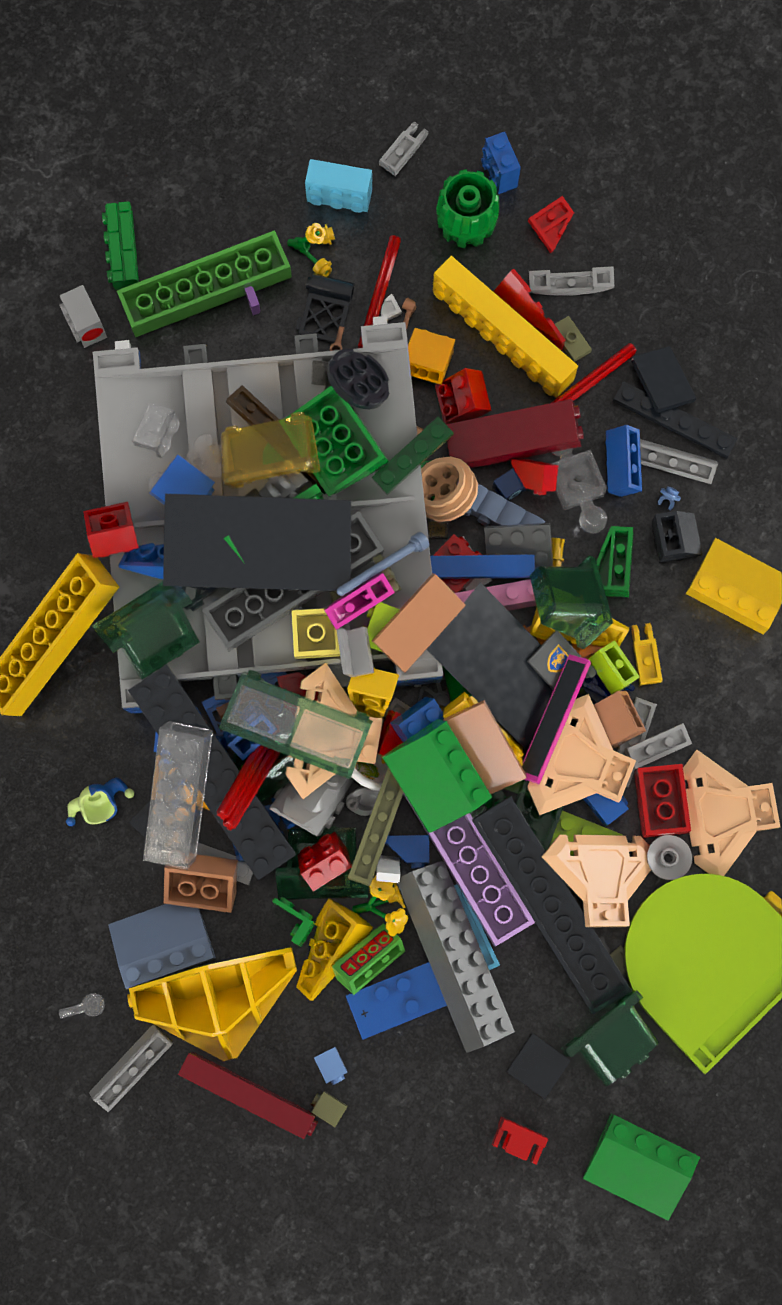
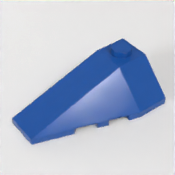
M153 543L140 545L137 549L125 552L118 564L121 569L163 580L164 544L156 546Z

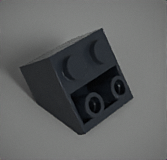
M672 511L655 514L651 522L659 562L703 555L694 513Z

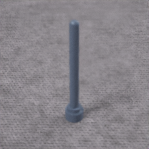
M422 532L411 536L409 544L337 589V594L343 596L413 551L422 552L429 547L427 537Z

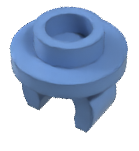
M671 487L662 488L660 492L663 495L659 498L658 505H661L663 500L668 499L670 501L668 509L671 510L674 507L675 500L680 501L681 499L678 496L679 492Z

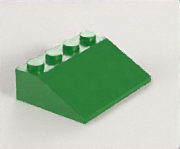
M332 386L279 422L328 497L371 475L389 462L352 405L343 400Z
M435 720L382 757L428 833L476 810L492 798L447 721Z
M610 1114L583 1179L669 1220L693 1176L700 1156L616 1115Z

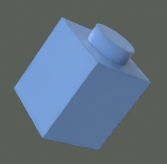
M336 1047L314 1057L326 1083L331 1081L332 1085L345 1079L344 1074L348 1071Z

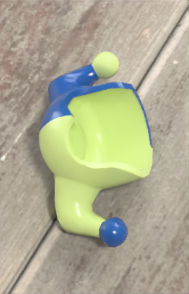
M113 778L104 785H89L80 793L79 797L69 802L66 823L68 826L75 825L76 820L74 818L79 811H81L84 820L89 824L106 822L117 813L114 795L118 791H122L127 798H132L134 791L129 789L119 778Z

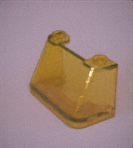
M304 412L292 413L290 418L238 428V426L226 427L225 432L221 433L222 477L224 485L237 489L244 487V483L251 484L252 481L290 473L300 474V472L304 471L309 473L320 472L312 418L304 415Z

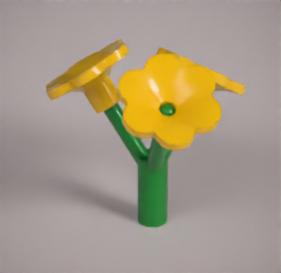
M375 875L370 885V893L373 896L369 902L354 905L352 910L357 914L371 911L383 917L387 922L385 927L388 930V934L395 936L397 933L403 932L404 925L408 921V916L405 914V910L402 909L405 908L397 883H394L393 888L392 882L377 881ZM395 901L402 906V908L393 911L391 914H385L375 908V906L386 902L390 904Z

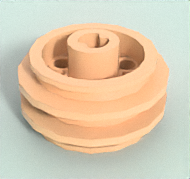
M450 456L434 459L421 468L425 511L428 519L437 522L452 521L463 516L472 507L478 493V482L475 474L465 462Z

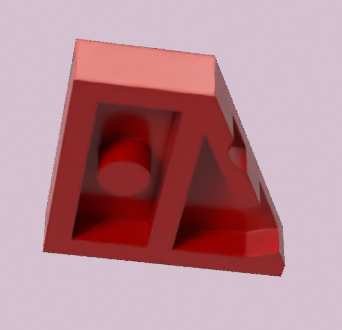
M561 196L528 219L529 224L550 253L556 248L574 212L564 197Z

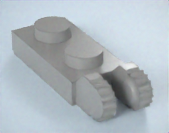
M413 122L406 131L401 133L379 161V165L394 176L398 174L428 136L429 132L423 129L416 138L412 137L418 128L416 122Z

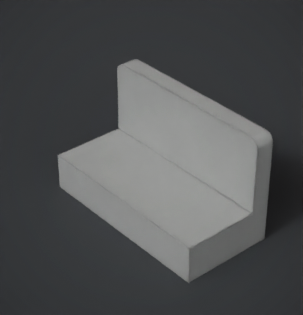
M366 627L351 630L337 629L343 674L357 677L374 673L368 629Z

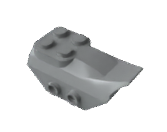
M304 760L303 769H306L307 760ZM344 767L306 798L302 799L287 777L284 782L285 787H279L274 796L276 800L269 809L308 832L319 836L325 827L330 829L336 818L333 815L335 813L339 815L345 804L342 801L354 779Z

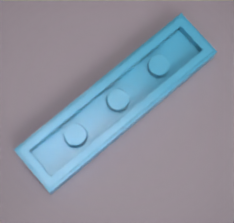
M454 885L489 970L500 966L479 920L458 885Z

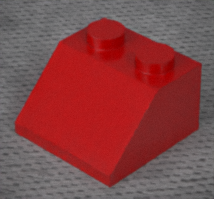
M128 502L83 511L93 558L107 557L111 554L129 552L139 548Z

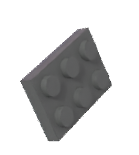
M550 523L485 526L486 555H534L535 568L553 567Z

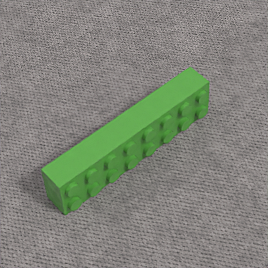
M274 230L117 290L133 333L135 337L245 296V288L252 286L254 291H258L292 277L291 267Z

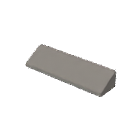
M640 439L642 465L712 484L718 465L717 461Z
M153 1024L90 1090L91 1098L109 1112L170 1048L173 1042Z

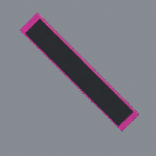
M569 654L524 758L522 766L526 773V779L524 780L540 784L591 665L590 660Z

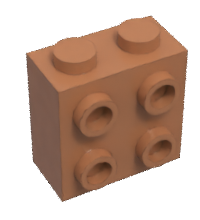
M617 691L594 704L613 749L646 731L627 691Z

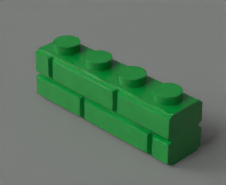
M130 202L106 204V212H102L103 224L107 225V231H104L105 244H109V251H105L107 264L110 263L111 270H107L108 282L113 284L115 290H120L139 282L133 211Z

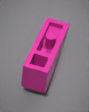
M380 572L338 598L325 608L324 611L337 630L395 592L385 575Z

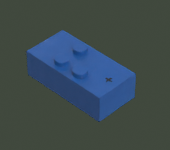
M429 962L361 989L355 995L352 993L346 995L362 1040L447 1006Z

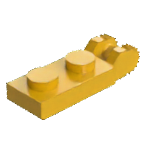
M650 623L645 624L644 631L647 640H640L638 626L632 625L633 649L637 673L640 676L638 678L639 685L661 683L662 674L652 626Z

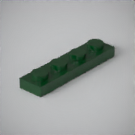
M437 417L372 476V480L388 495L450 439L454 432Z

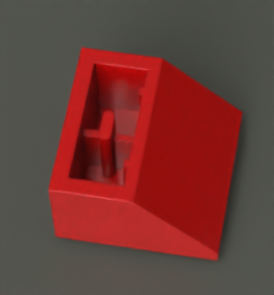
M464 368L443 380L442 385H435L445 424L476 419L492 411L482 371Z

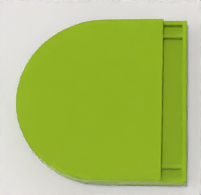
M715 874L684 876L656 889L641 903L634 913L624 942L626 977L636 1000L703 1074H706L782 999V917L761 895L749 886L732 878Z

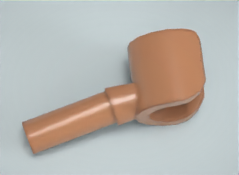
M406 298L402 305V308L407 310L403 321L406 324V329L411 315L416 310L415 301L410 298Z
M339 326L335 343L330 346V351L335 349L342 350L341 340L344 327Z

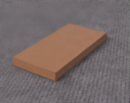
M432 573L373 638L372 642L402 672H406L466 605L436 574Z
M485 700L443 719L447 721L490 794L526 779L525 771Z

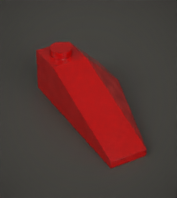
M515 269L511 270L493 292L557 348L562 350L566 340L553 321L548 317H544L540 302L536 303L529 295L531 289Z

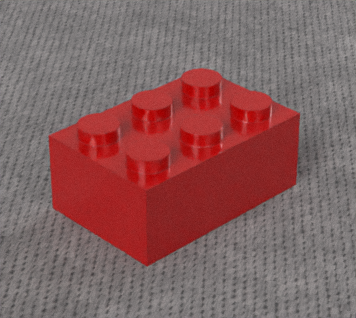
M683 764L637 768L634 771L642 838L679 835L691 832Z

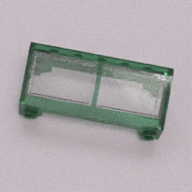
M253 670L244 671L241 674L219 729L351 779L373 722L369 719V715L359 711L356 714H348L265 682L261 678L262 674Z

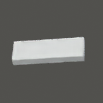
M380 857L376 868L377 881L400 882L399 857Z

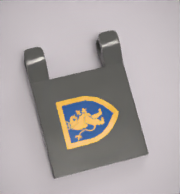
M555 630L527 662L554 690L569 654L581 656L560 632ZM591 665L585 678H593L597 673Z

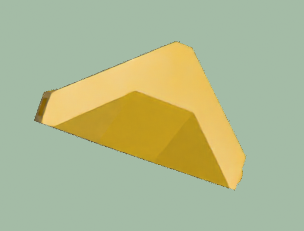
M290 947L210 964L129 988L130 994H127L130 1008L133 1007L136 1020L152 1023L222 1061L238 1058L296 973L297 967L293 950Z

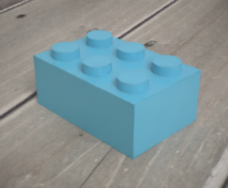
M310 159L305 180L307 202L314 205H329L335 209H351L358 213L362 211L368 212L372 194V170Z

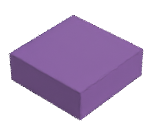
M252 286L245 288V293L252 314H259L260 306L254 288Z

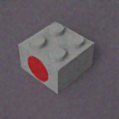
M83 285L59 295L63 302L59 306L77 343L81 341L85 348L107 338L102 323Z

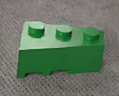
M611 526L600 550L599 557L593 566L592 573L584 587L585 595L629 597L634 538L633 527Z

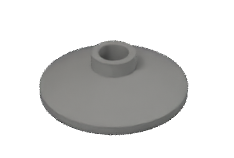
M664 835L655 839L649 846L647 862L656 876L665 880H675L681 878L689 871L692 864V853L687 843L681 838L674 835ZM665 855L671 856L672 860L670 863L664 860Z

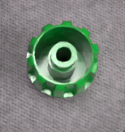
M467 169L460 170L459 174L453 177L449 176L444 181L443 189L439 192L436 213L438 228L443 229V237L448 242L453 240L461 248H466L467 244H472L476 247L483 244L484 238H489L492 235L499 215V196L497 195V186L493 180L489 181L483 172L478 170L476 172H469Z

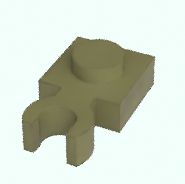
M381 554L373 558L375 564L385 559ZM390 566L381 571L395 593L402 590Z

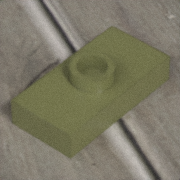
M569 316L555 323V326L566 340L563 349L572 361L576 362L591 353V347Z

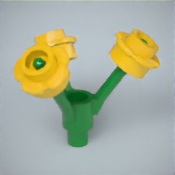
M313 223L312 226H308L305 237L289 238L287 245L288 247H294L295 250H300L301 253L306 255L315 264L313 271L316 274L327 277L332 271L331 261H327L324 258L318 261L308 250L310 243H323L324 245L330 243L331 245V240H335L332 227L328 228L327 224H325V227H321L320 224Z

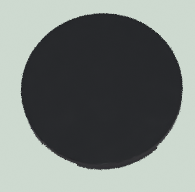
M342 349L329 361L327 366L329 382L335 392L347 403L357 408L369 410L378 408L388 398L390 394L388 387L389 378L383 367L370 355L365 356L354 352L353 349Z

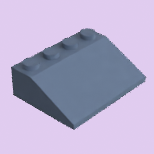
M164 904L108 924L119 970L125 988L128 990L129 988L155 981L216 959L200 908Z

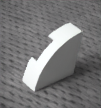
M392 294L385 299L381 308V316H387V321L402 314Z

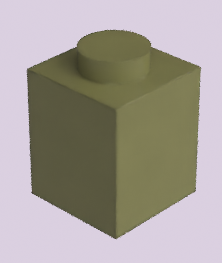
M326 1091L322 1095L317 1093L311 1103V1106L314 1107L312 1113L333 1127H336L348 1105Z

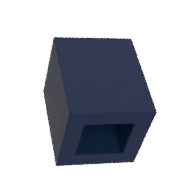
M514 468L494 480L492 486L494 491L507 501L512 500L526 490Z

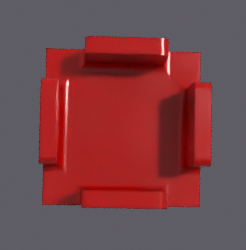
M501 1117L492 1145L498 1147L503 1132L508 1131L502 1148L511 1155L527 1160L533 1145L536 1144L530 1162L537 1165L548 1138Z

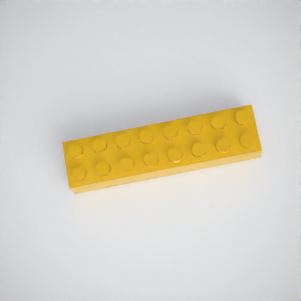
M450 256L434 272V295L439 300H444L449 304V308L455 314L459 313L464 317L465 322L470 327H475L480 331V335L486 341L490 340L496 345V349L501 354H506L511 358V362L517 368H522L527 372V376L533 382L537 381L543 386V390L548 395H553L557 399L574 382L578 365L454 257Z
M76 554L1 655V715H23L119 589V585L98 557L93 558V555Z

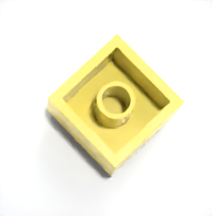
M324 609L292 610L295 659L340 656L337 630L329 620Z

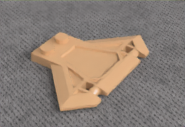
M324 663L304 678L300 685V689L306 690L305 699L298 698L288 756L295 758L294 766L287 767L285 774L302 799L306 798L351 761L372 764L376 762L383 719L361 716L327 663ZM316 691L319 692L318 701H314ZM304 760H307L306 769H303Z
M589 694L575 700L540 784L529 781L527 788L539 815L596 793L618 803L621 801L636 760L613 750ZM572 719L577 721L575 727L570 725ZM548 779L553 781L551 787L545 786Z
M696 750L683 767L684 779L688 783L686 794L691 832H689L692 847L699 846L700 855L693 856L694 864L708 874L725 876L756 831L780 828L773 784L747 786L710 758ZM701 778L702 787H697L696 779ZM713 844L714 853H709L708 845Z
M558 835L541 857L583 900L585 927L630 926L628 900L651 871L647 862L649 844L641 836H633L632 843H628L626 836L574 835V842H569L567 835ZM570 851H574V856H570ZM629 852H632L633 857H629Z

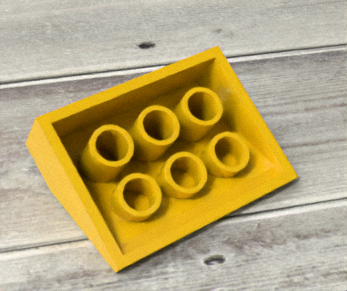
M715 538L686 594L764 634L770 628L782 604V572Z

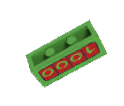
M384 923L377 929H374L369 936L356 944L350 952L338 959L332 966L336 979L353 995L405 952L401 938L397 934L390 936Z

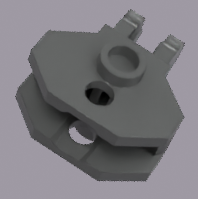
M292 463L280 472L276 470L267 478L269 482L259 491V494L262 497L294 498L298 495L297 492L309 480L302 475L297 465Z

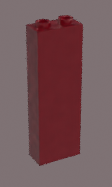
M569 399L446 424L454 432V435L447 440L449 457L461 459L470 468L510 461L511 459H520L581 447L580 439H584L582 426H578L577 419L581 418L579 406H575L573 400Z
M195 1052L188 1053L178 1073L179 1076L302 1139H305L306 1135L311 1136L318 1121L314 1120L316 1115L311 1111Z

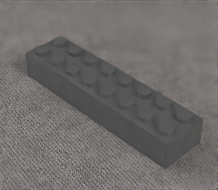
M359 511L351 516V574L372 562L374 557L380 554L383 555L384 548ZM236 588L202 610L228 652H230L324 591Z
M444 860L400 877V882L397 883L466 1053L482 1048L514 1033V1028Z

